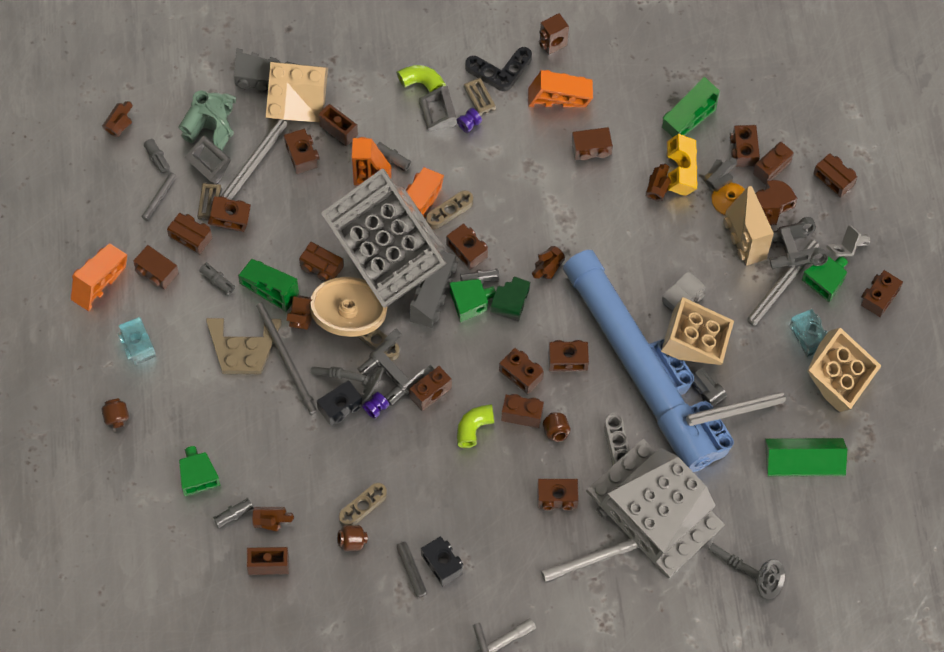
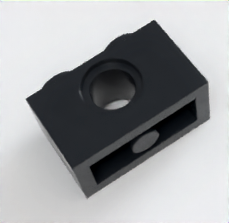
M349 380L317 400V408L330 426L343 421L349 413L357 412L363 404L362 396ZM339 402L345 403L344 406H337L336 404Z
M440 536L421 548V556L443 587L463 574L464 564L459 556L455 557L452 553L453 548L447 540L444 541ZM445 557L448 559V562L440 563L438 560Z

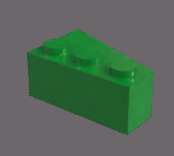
M703 77L671 111H668L663 116L662 128L672 137L677 134L685 136L716 110L720 90L707 78Z
M251 259L238 275L239 283L285 312L291 307L293 296L299 295L297 278L265 265L261 261Z

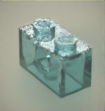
M813 309L793 316L789 325L807 357L815 354L819 344L828 333L827 330L823 329L821 319L818 314L814 313ZM808 330L814 331L815 334L808 333Z
M141 317L119 325L120 333L117 334L121 344L125 343L127 346L124 350L128 360L132 359L134 365L156 357L154 347ZM134 340H140V341H139L138 343H136V344H133V343H132V341H134Z

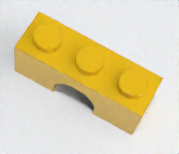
M677 134L667 141V157L676 161L679 166L668 173V177L671 180L668 190L687 196L697 189L696 140L681 134Z

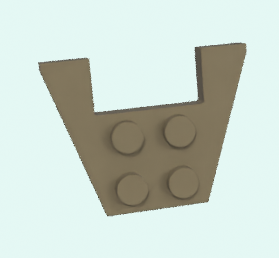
M206 318L222 374H261L274 343L265 323L263 337H224V318ZM271 319L278 332L282 325L281 319Z

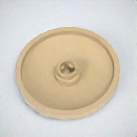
M354 277L330 279L319 285L311 296L313 300L310 303V312L313 319L321 328L336 335L354 337L371 333L380 327L386 318L387 307L383 308L366 280Z

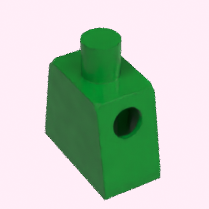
M828 256V260L824 265H812L805 270L802 281L830 302L846 278L847 271L844 267L848 262L842 256H839L835 261Z
M479 279L450 283V294L460 322L488 310V299L494 298L496 292L494 286L484 289Z
M195 446L187 447L185 449L186 458L179 460L184 496L221 486L218 474L207 453L198 454Z

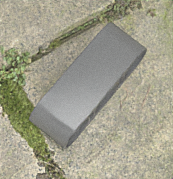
M616 413L609 414L604 424L612 466L618 462L617 459L622 458L630 451L623 420ZM610 423H615V424H617L618 426H617V427H611L609 424H610ZM613 441H620L622 444L615 445Z

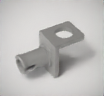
M848 225L842 244H828L826 248L835 256H853L857 246H869L870 237L867 234L861 235L852 225Z

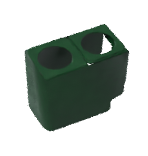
M513 277L512 282H505L504 286H497L490 312L519 321L531 282Z

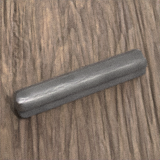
M407 542L398 543L397 550L418 598L425 596L427 591Z

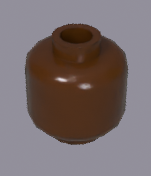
M119 398L104 402L105 405L101 408L104 423L109 426L112 425L113 429L123 427L124 422L129 419L126 403L120 401Z
M550 413L543 420V427L548 439L561 442L570 434L571 428L563 413Z
M344 525L337 533L338 546H341L344 551H360L368 541L367 532H364L360 525Z

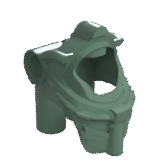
M203 90L195 92L191 107L178 127L183 132L181 137L189 143H194L202 128L214 131L213 143L222 151L229 140L228 137L231 138L234 134L229 126L227 117L232 112V104L236 103L237 98L227 93H207Z

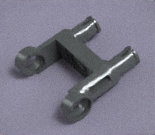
M804 217L798 223L777 228V231H773L771 243L780 241L783 244L786 255L769 258L772 270L785 266L793 268L811 263L815 266H821L827 262L828 256L822 248L815 247L801 251L797 250L794 239L809 236L816 229V224L812 217ZM806 224H812L810 228H803ZM823 254L821 258L814 259L816 255Z
M397 328L370 353V358L357 368L365 376L370 374L376 367L384 368V372L396 385L384 396L387 401L389 400L391 406L403 395H408L410 393L409 388L434 370L429 365L409 380L385 353L396 344L395 341L402 335Z

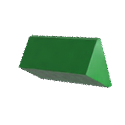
M843 438L765 439L767 476H846L848 449Z

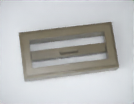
M481 78L464 84V89L480 116L484 112L488 113L491 109L492 111L496 110V106ZM475 84H478V85H479L481 91L483 92V94H484V96H485V98H486V100H487V102H488V104H489L488 106H487L486 103L484 102V100H483V98H482V96H481V94H480V92H479V90L477 89V87H476ZM470 86L472 87L473 91L475 92V94H476V96H477V98H478V100H479V102H480V104L482 105L483 108H481L480 105H479V103L477 102V100H476V98H475V96H474L472 90L470 89Z
M202 183L198 219H209L213 190L216 189L215 197H219L221 185ZM206 188H209L206 213H203Z

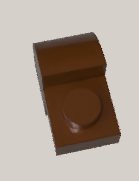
M767 181L765 190L757 191H779L781 201L780 214L796 206L798 198L791 187L782 181Z
M293 296L292 309L287 314L286 320L290 321L289 327L309 329L312 320L310 303L313 299L311 297Z

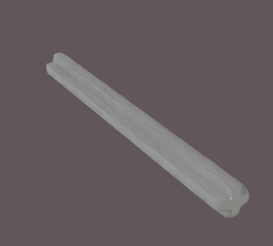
M277 120L221 196L229 200L233 199L287 127L286 120Z
M811 240L803 250L818 248L819 243ZM804 265L793 268L789 267L749 315V323L756 325Z
M778 392L689 414L686 417V421L689 426L782 404L786 397L783 392Z

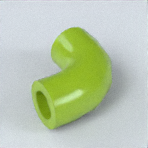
M412 65L396 72L404 88L414 83H421L426 86L429 92L446 86L442 77L434 69L425 65Z
M492 404L472 408L463 415L457 427L458 447L470 448L477 445V429L482 425L494 424Z

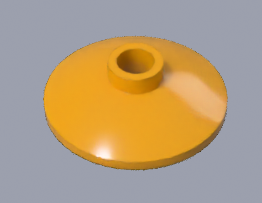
M729 183L721 187L717 192L713 191L712 204L719 213L725 215L726 210L745 189L739 184Z

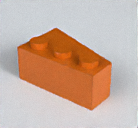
M541 70L528 88V107H534V104H546V107H552V104H563V107H587L593 99L592 79L582 76H571L566 73H555L549 70Z
M366 137L353 138L352 167L354 185H360L381 169H384L391 179L392 166L374 141Z
M423 167L420 173H416L413 183L409 184L406 189L424 218H426L424 213L429 206L432 207L442 189L444 175Z
M110 243L106 247L101 248L92 259L89 258L82 268L77 269L73 273L71 300L89 311L92 308V301L104 294L102 289L108 283L112 284L126 268L127 254Z

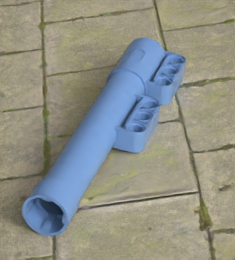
M585 250L571 257L563 266L565 274L587 304L656 417L659 428L675 454L693 473L705 468L716 460L724 458L732 448L734 441L721 419L693 426L687 424L686 417L689 414L713 409V406L705 401L689 406L681 397V395L687 393L694 381V376L685 361L678 360L661 352L664 339L650 344L647 342L605 274V269L593 250Z

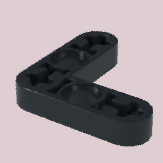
M520 47L502 70L478 56H469L465 61V69L471 75L481 78L482 81L500 91H508L530 64L532 52L527 47ZM524 54H526L527 57L524 56V57L522 58V60H521V63H520V62H519V61H520V57L523 56ZM477 63V66H476V65H474L473 67L470 66V64ZM511 66H516L519 68V70L517 72H511L509 68ZM490 70L494 74L487 77L484 75V72Z

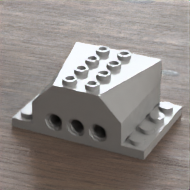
M384 169L379 170L321 212L383 308L389 306L447 264L440 254L446 249L405 188L394 185Z
M644 439L636 444L586 490L667 578L674 574L725 526L712 511L716 505L706 485L678 456L662 448L655 452Z

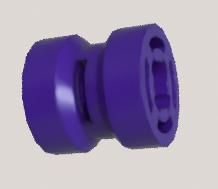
M470 108L466 111L465 115H461L456 121L465 133H469L473 126H477L482 122V118L474 108Z
M375 392L372 395V399L363 403L362 407L370 417L376 419L380 415L381 410L389 407V402L381 393Z

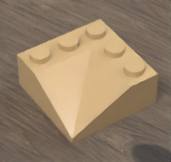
M270 62L266 118L319 122V113L325 107L328 67Z
M748 186L726 210L725 218H723L726 229L729 228L731 232L732 243L737 245L739 258L744 261L746 266L767 259L774 234L752 186Z
M682 297L673 309L661 352L678 360L722 365L734 320Z
M837 328L829 331L821 341L807 372L824 398L836 410L842 412L853 407L881 365L843 329Z

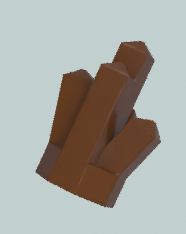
M125 101L123 104H116L102 125L108 134L119 137L122 131L132 123L131 118L127 116L133 106L132 103Z
M666 163L655 167L652 175L649 177L646 196L649 199L663 201L668 191L671 180L667 176L670 167Z
M550 246L546 251L538 254L539 260L535 263L536 269L532 272L533 277L540 279L544 275L546 279H552L559 266L565 260L562 250L556 246Z
M254 507L252 520L254 528H264L277 532L281 528L280 522H292L294 519L293 513L287 512L285 507Z

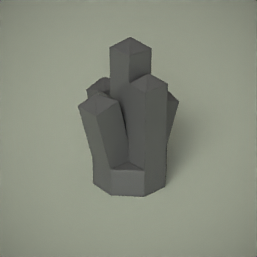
M732 157L724 163L716 159L710 171L703 177L707 186L717 192L721 187L731 183L733 176L728 173L737 165V159Z

